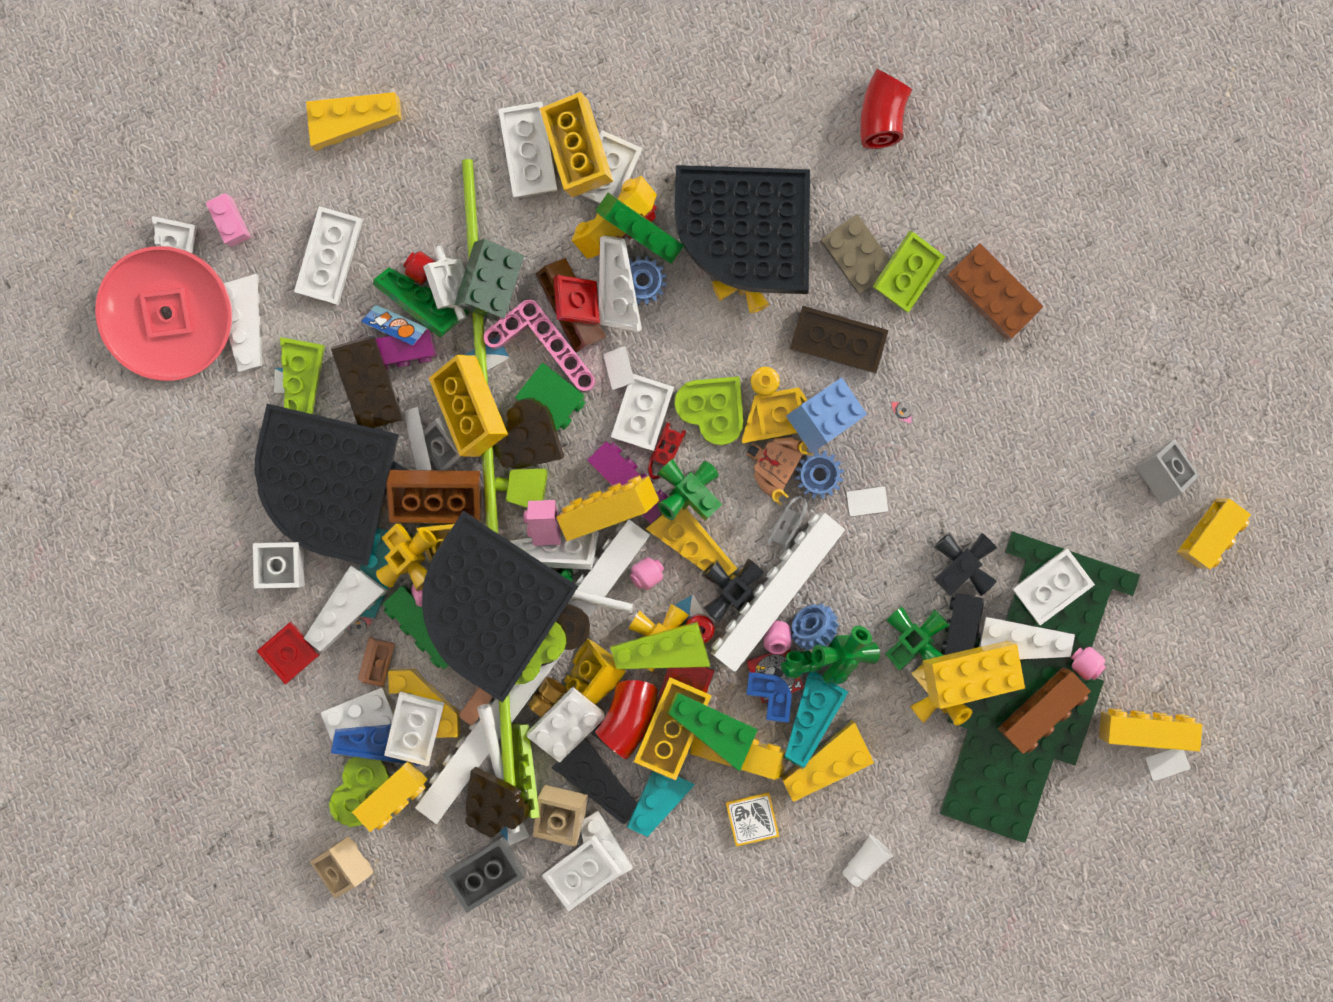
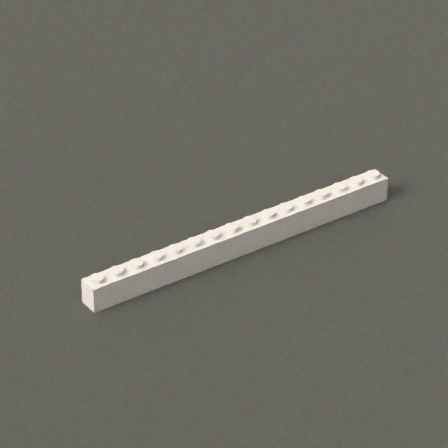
M630 519L627 522L622 521L615 530L618 533L613 540L609 538L602 547L605 551L602 556L594 558L592 570L587 576L582 574L575 585L578 586L577 591L605 597L651 534ZM572 598L568 602V604L581 608L589 618L598 607L596 604ZM559 658L550 664L541 666V670L534 680L526 684H515L509 693L511 723ZM495 699L494 702L490 700L488 704L491 705L495 730L499 741L501 738L498 699ZM479 719L476 720L474 725L469 727L472 730L469 736L466 738L463 735L456 745L458 750L455 755L449 754L442 763L445 766L441 773L436 772L429 783L432 786L429 790H423L416 799L419 803L415 809L435 824L439 822L468 783L471 770L475 767L479 768L489 754L484 729Z

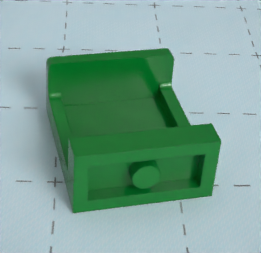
M543 362L515 396L518 401L523 398H536L535 400L540 401L544 406L547 405L558 432L560 429L565 430L572 422L570 417L574 411L579 413L586 404L584 401L585 395Z

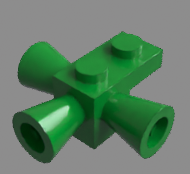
M671 459L657 473V475L675 486L668 494L670 497L658 503L659 511L669 520H674L681 509L685 510L690 505L706 521L722 505L705 487V485L719 476L716 468L707 461H702L694 474L690 472L686 477H684L674 459Z
M903 607L896 610L886 620L888 624L902 634L898 637L899 641L885 653L899 671L904 669L919 654L923 660L944 656L931 646L934 642L931 636L950 626L937 610L934 609L922 626L917 623L912 624Z
M854 626L850 635H837L828 646H814L812 650L814 665L819 668L832 664L822 676L825 684H842L847 681L849 675L858 667L860 662L876 664L879 661V647L875 642H871L872 636L866 628Z

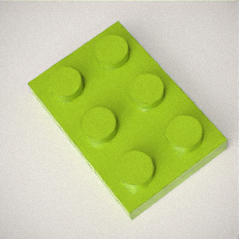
M908 231L872 288L904 312L909 313L945 256L916 233Z

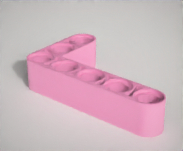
M526 300L510 311L505 316V319L499 320L485 332V343L490 348L500 349L526 328L530 327L580 391L589 392L594 388V376L535 301ZM529 305L536 307V313L531 317L526 316L524 313L525 308ZM511 319L518 321V327L515 330H508L507 323ZM542 323H547L550 326V330L546 334L538 332V327ZM493 333L500 334L501 339L497 344H491L489 341L490 335ZM557 340L562 341L564 345L560 352L552 350V344ZM569 358L577 360V366L573 370L565 367V363ZM582 376H589L591 378V383L588 387L583 388L579 385V379Z

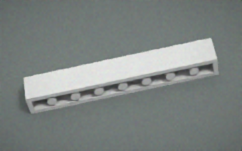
M815 513L810 518L808 528L805 532L801 531L794 539L795 544L791 550L787 549L780 558L782 561L777 568L774 566L766 576L768 578L767 581L755 589L753 592L754 597L750 603L746 602L739 610L740 615L736 621L732 620L725 629L727 631L722 639L719 637L711 647L713 650L710 654L730 670L737 671L845 531L842 526L826 513Z

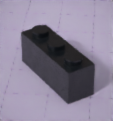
M956 593L955 597H951L949 610H953L951 619H947L950 626L945 628V632L949 633L947 641H943L942 654L948 655L976 648L985 598Z

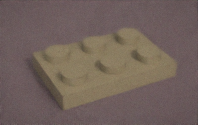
M858 214L820 240L858 295L874 285L890 260Z

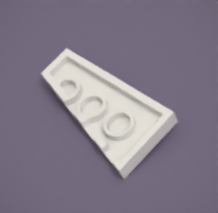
M985 617L979 647L1009 641L1017 644L1020 659L1071 657L1075 635Z

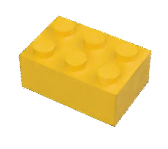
M1216 498L1177 550V553L1197 568L1211 570L1212 567H1217L1222 560L1221 555L1225 549L1229 550L1235 543L1236 539L1234 537L1239 531L1242 532L1248 526V519L1251 514L1230 498Z
M407 761L352 813L369 832H372L375 828L379 831L393 818L390 815L392 812L396 816L409 803L407 800L409 797L412 800L415 799L426 788L423 784L428 779L412 762Z

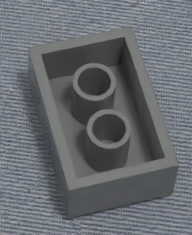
M501 835L446 869L443 876L465 912L468 913L523 879L526 871L504 835Z

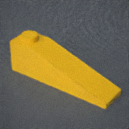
M587 638L586 642L583 643L574 656L572 663L575 665L570 676L566 675L564 682L567 683L565 687L568 691L574 687L593 704H596L616 686L626 671L625 669H617L613 655Z

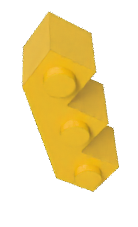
M640 176L626 180L617 199L645 216L651 211L657 194L646 180ZM597 213L594 220L581 222L577 225L571 241L589 259L600 255V237L606 235L612 237L619 236L621 238L626 233Z
M415 668L391 669L388 671L389 694L411 693L412 695L444 702L436 738L458 737L461 734L460 711L446 700Z

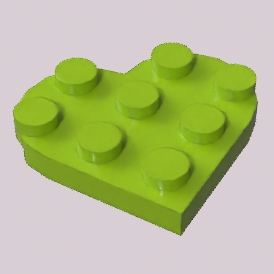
M740 376L686 382L675 395V408L680 418L689 424L699 425L700 432L705 440L714 445L732 443L739 437L742 431L743 411Z
M555 622L515 683L516 685L526 684L534 680L539 674L543 663H551L557 660L564 652L566 634L557 622Z
M352 757L348 760L342 773L343 784L335 789L329 801L330 813L335 821H339L348 827L363 825L352 812L390 778L388 769L382 760Z

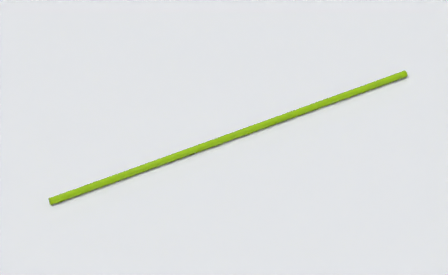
M464 159L462 160L469 260L473 244L478 241L473 160ZM472 312L475 356L488 385L484 317ZM491 447L482 454L486 526L498 533L493 448ZM508 694L503 703L498 700L504 781L515 786L510 698Z

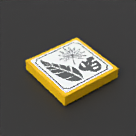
M769 792L726 802L736 846L779 837Z

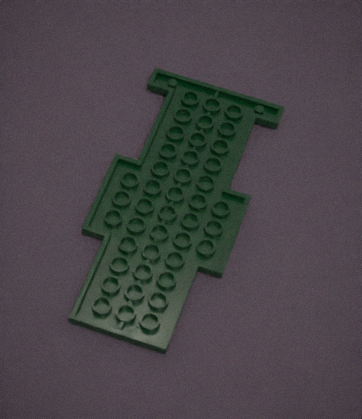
M1011 531L1004 553L1025 559L1017 582L1019 584L1064 549ZM1070 551L1095 585L1042 625H1038L1014 593L1005 621L1074 634L1072 657L1079 648L1084 650L1087 647L1093 646L1111 590L1133 596L1140 574ZM977 638L976 648L979 647L980 638ZM1071 657L1020 659L1025 685L1024 689L963 703L972 710V715L966 722L958 725L966 728L967 732L939 813L1025 843L1053 760L1057 759L1072 765L1077 763L1104 681L1098 678L1096 680H1084L1072 669L1074 660ZM1062 667L1072 671L1091 691L1087 695L1088 699L1082 705H1076L1070 710L1072 713L1065 721L1056 723L1053 726L1055 728L1049 736H1042L1037 741L1038 745L1030 753L1026 751L1022 754L997 728ZM948 716L947 722L954 724L951 717Z

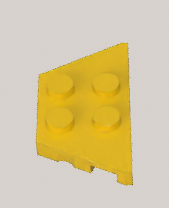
M800 388L776 391L768 396L755 395L742 437V444L796 434L797 431L786 415L808 401Z

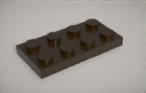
M802 306L790 350L876 374L889 330Z
M372 335L331 347V352L357 425L376 428L403 420V415L376 336Z

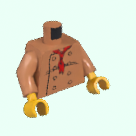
M775 438L772 442H768L764 449L752 443L746 453L747 456L757 461L753 470L755 471L754 478L760 489L780 506L782 503L778 501L779 497L784 495L788 498L783 489L802 455L812 456V454L806 451L807 446L804 441L794 438Z

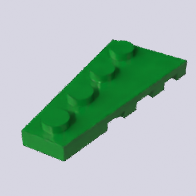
M389 267L373 280V285L439 338L461 321H458L454 308H437L431 288L427 286L421 287L415 284L411 278ZM464 309L465 314L467 316L470 311Z
M676 692L667 714L699 738L701 742L710 747L722 759L726 760L734 769L741 771L758 729Z

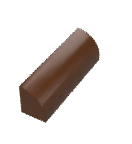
M566 258L545 265L535 273L555 314L554 277L561 275L576 278ZM559 320L575 353L606 338L600 324L590 325Z

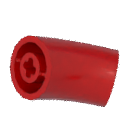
M877 68L866 90L860 117L861 144L868 149L890 147L903 139L904 111L913 90Z
M627 680L619 682L616 685L610 709L601 725L595 731L597 736L610 749L626 760L636 750L649 727L656 705L658 689L644 681Z

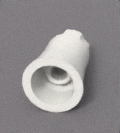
M869 835L861 849L848 863V866L842 873L849 882L859 887L864 880L866 881L893 855L877 838Z

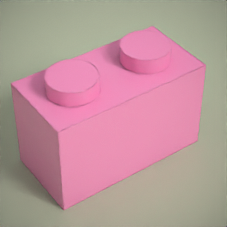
M224 193L205 202L225 244L232 247L251 238L231 196Z
M555 500L528 501V510H524V523L528 524L527 534L528 537H532L534 546L560 545L561 527L556 518L559 514Z

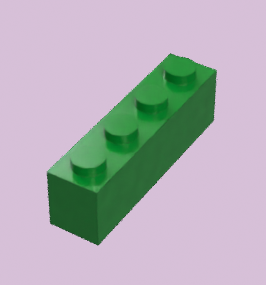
M609 192L595 210L605 220L670 264L673 263L683 248L682 243Z
M402 585L382 604L385 607L384 612L392 620L396 618L401 624L399 628L407 636L411 634L416 640L414 642L415 645L422 652L426 650L431 656L430 661L437 668L442 667L444 670L449 665L437 652L429 637L423 618L422 607L416 605L411 590L406 585Z

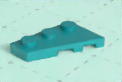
M651 771L626 828L648 837L695 784L677 776L676 780Z

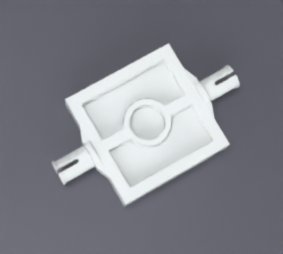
M442 245L434 247L433 250L438 261L428 263L423 267L437 308H454L458 321L467 318L464 309L454 305L465 273L461 258L454 260L446 258Z

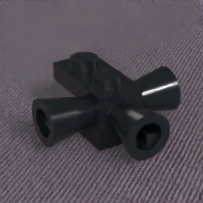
M950 532L943 536L933 547L951 559L947 563L948 566L933 579L949 596L967 579L971 580L980 596L989 591L997 582L996 579L980 569L983 564L979 560L997 549L996 545L982 532L970 550L967 548L960 549Z
M748 558L737 576L732 574L728 576L718 560L713 561L704 570L702 577L719 586L716 591L720 595L704 606L703 609L718 623H720L730 604L739 612L746 602L750 603L754 595L748 585L764 574L763 570Z

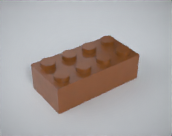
M981 243L944 278L1007 341L1012 339L1044 307Z
M390 470L387 480L389 522L455 523L462 511L480 521L482 512L480 471Z
M1062 667L997 729L1022 754L1026 751L1030 753L1037 747V741L1042 736H1049L1055 728L1053 726L1056 723L1065 721L1072 713L1070 710L1076 705H1082L1088 699L1087 695L1091 691L1072 671Z

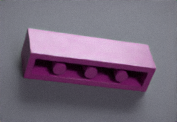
M429 329L424 331L413 346L393 336L377 338L387 370L388 366L397 365V368L408 367L410 362L419 361V364L432 362V358L437 357L433 332Z
M606 441L587 460L611 485L621 483L622 486L628 483L629 479L640 475L635 470L638 466L629 457L625 460L620 455L622 450L614 442L609 444ZM644 473L642 476L640 475V477L644 478L647 477V475ZM661 489L658 492L656 491L659 501L649 511L642 514L650 524L661 514L658 509V503L668 498Z

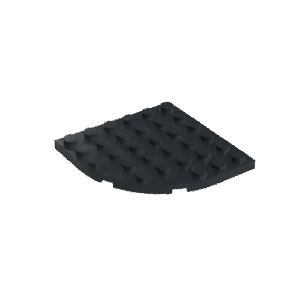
M676 165L674 204L676 229L684 249L698 267L717 281L740 290L759 293L808 294L810 169Z
M267 404L256 448L254 466L258 495L267 515L285 536H288L294 542H299V546L324 556L368 566L399 434Z
M462 511L437 549L427 569L422 591L423 618L429 637L443 660L463 678L503 703L578 586L465 511Z

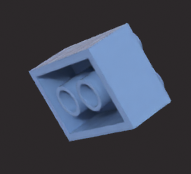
M840 378L786 415V417L810 452L813 453L862 419L867 413L843 378Z

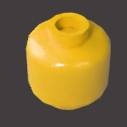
M770 367L758 368L754 371L750 380L752 390L761 396L772 395L778 389L780 383L778 373Z

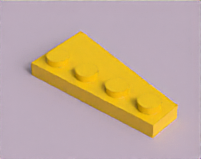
M687 508L685 510L681 509L674 520H669L661 515L646 528V530L703 571L715 560H718L728 576L737 570V567Z

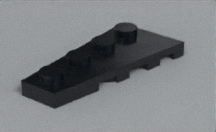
M587 739L573 749L561 762H557L551 767L622 824L630 820L637 803Z

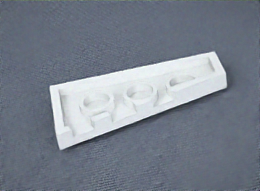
M604 235L600 237L599 324L638 332L642 330L625 239Z
M258 274L224 283L232 307V326L229 340L239 372L262 366Z
M597 530L570 541H566L565 536H561L560 545L534 546L532 538L510 542L548 567L592 570L599 531Z
M351 565L304 639L319 651H325L344 633L346 628L354 624L359 619L358 617L366 610H369L375 604L374 602L379 597L385 595L388 590L358 567Z

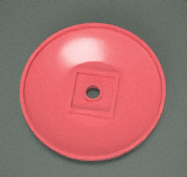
M151 246L124 256L106 273L96 297V322L107 349L123 366L146 378L172 381L193 376L207 368L217 359L229 339L232 326V307L224 283L204 260L179 248ZM164 306L172 310V316L169 319L164 318L161 314V309Z

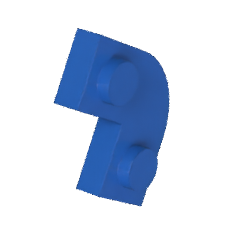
M749 672L746 695L768 697L766 720L789 723L791 691L787 683L776 675Z

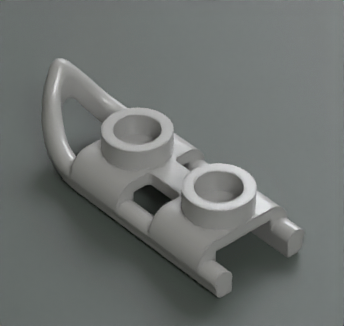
M797 495L789 500L766 541L770 544L773 540L783 545L782 551L784 552L788 549L805 517L807 500L803 495ZM798 499L803 501L801 514L789 508ZM782 520H783V521H785L786 523H785V525L783 526V528L780 529L779 526H780V524H781V522H782ZM793 525L794 528L791 534H789L787 531Z

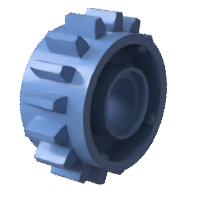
M637 256V261L635 262L629 259L637 305H640L641 301H645V304L649 305V300L657 301V294L663 296L664 293L661 287H667V284L662 282V280L667 278V275L661 274L664 267H657L656 259L650 262L649 256H646L645 260H641ZM639 276H647L649 283L646 286H639L636 283Z
M816 450L813 457L806 455V461L799 460L802 466L801 468H795L797 472H800L799 476H796L795 479L801 481L798 488L804 487L805 495L811 492L812 498L815 499L817 494H820L821 499H824L825 493L832 496L833 488L836 490L840 489L837 483L843 482L844 479L839 477V474L843 473L844 470L838 469L841 462H834V454L827 457V451H823L822 455H819ZM817 468H821L825 472V478L822 481H817L813 477V472Z
M812 604L804 607L796 614L792 621L791 631L793 634L791 637L800 648L803 647L806 651L813 649L815 645L827 646L837 634L839 624L836 620L838 617L829 606L825 607L823 604Z

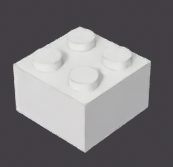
M299 542L253 543L254 589L305 586L304 548L299 546Z

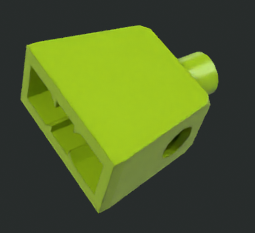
M548 469L510 470L509 479L496 477L495 490L507 492L506 501L528 508V501L544 500Z

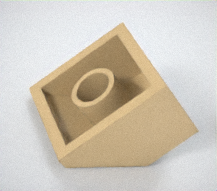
M545 785L537 798L540 818H535L533 837L576 847L586 813L588 795Z
M349 836L310 861L334 898L355 888L374 873L370 863L362 856L357 844Z

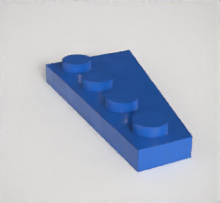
M392 724L341 728L334 731L331 747L332 754L403 764L407 762L384 756Z

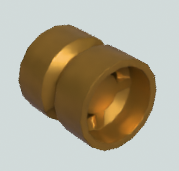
M545 677L538 688L539 692L532 696L528 705L532 711L543 717L568 692V689L557 680Z

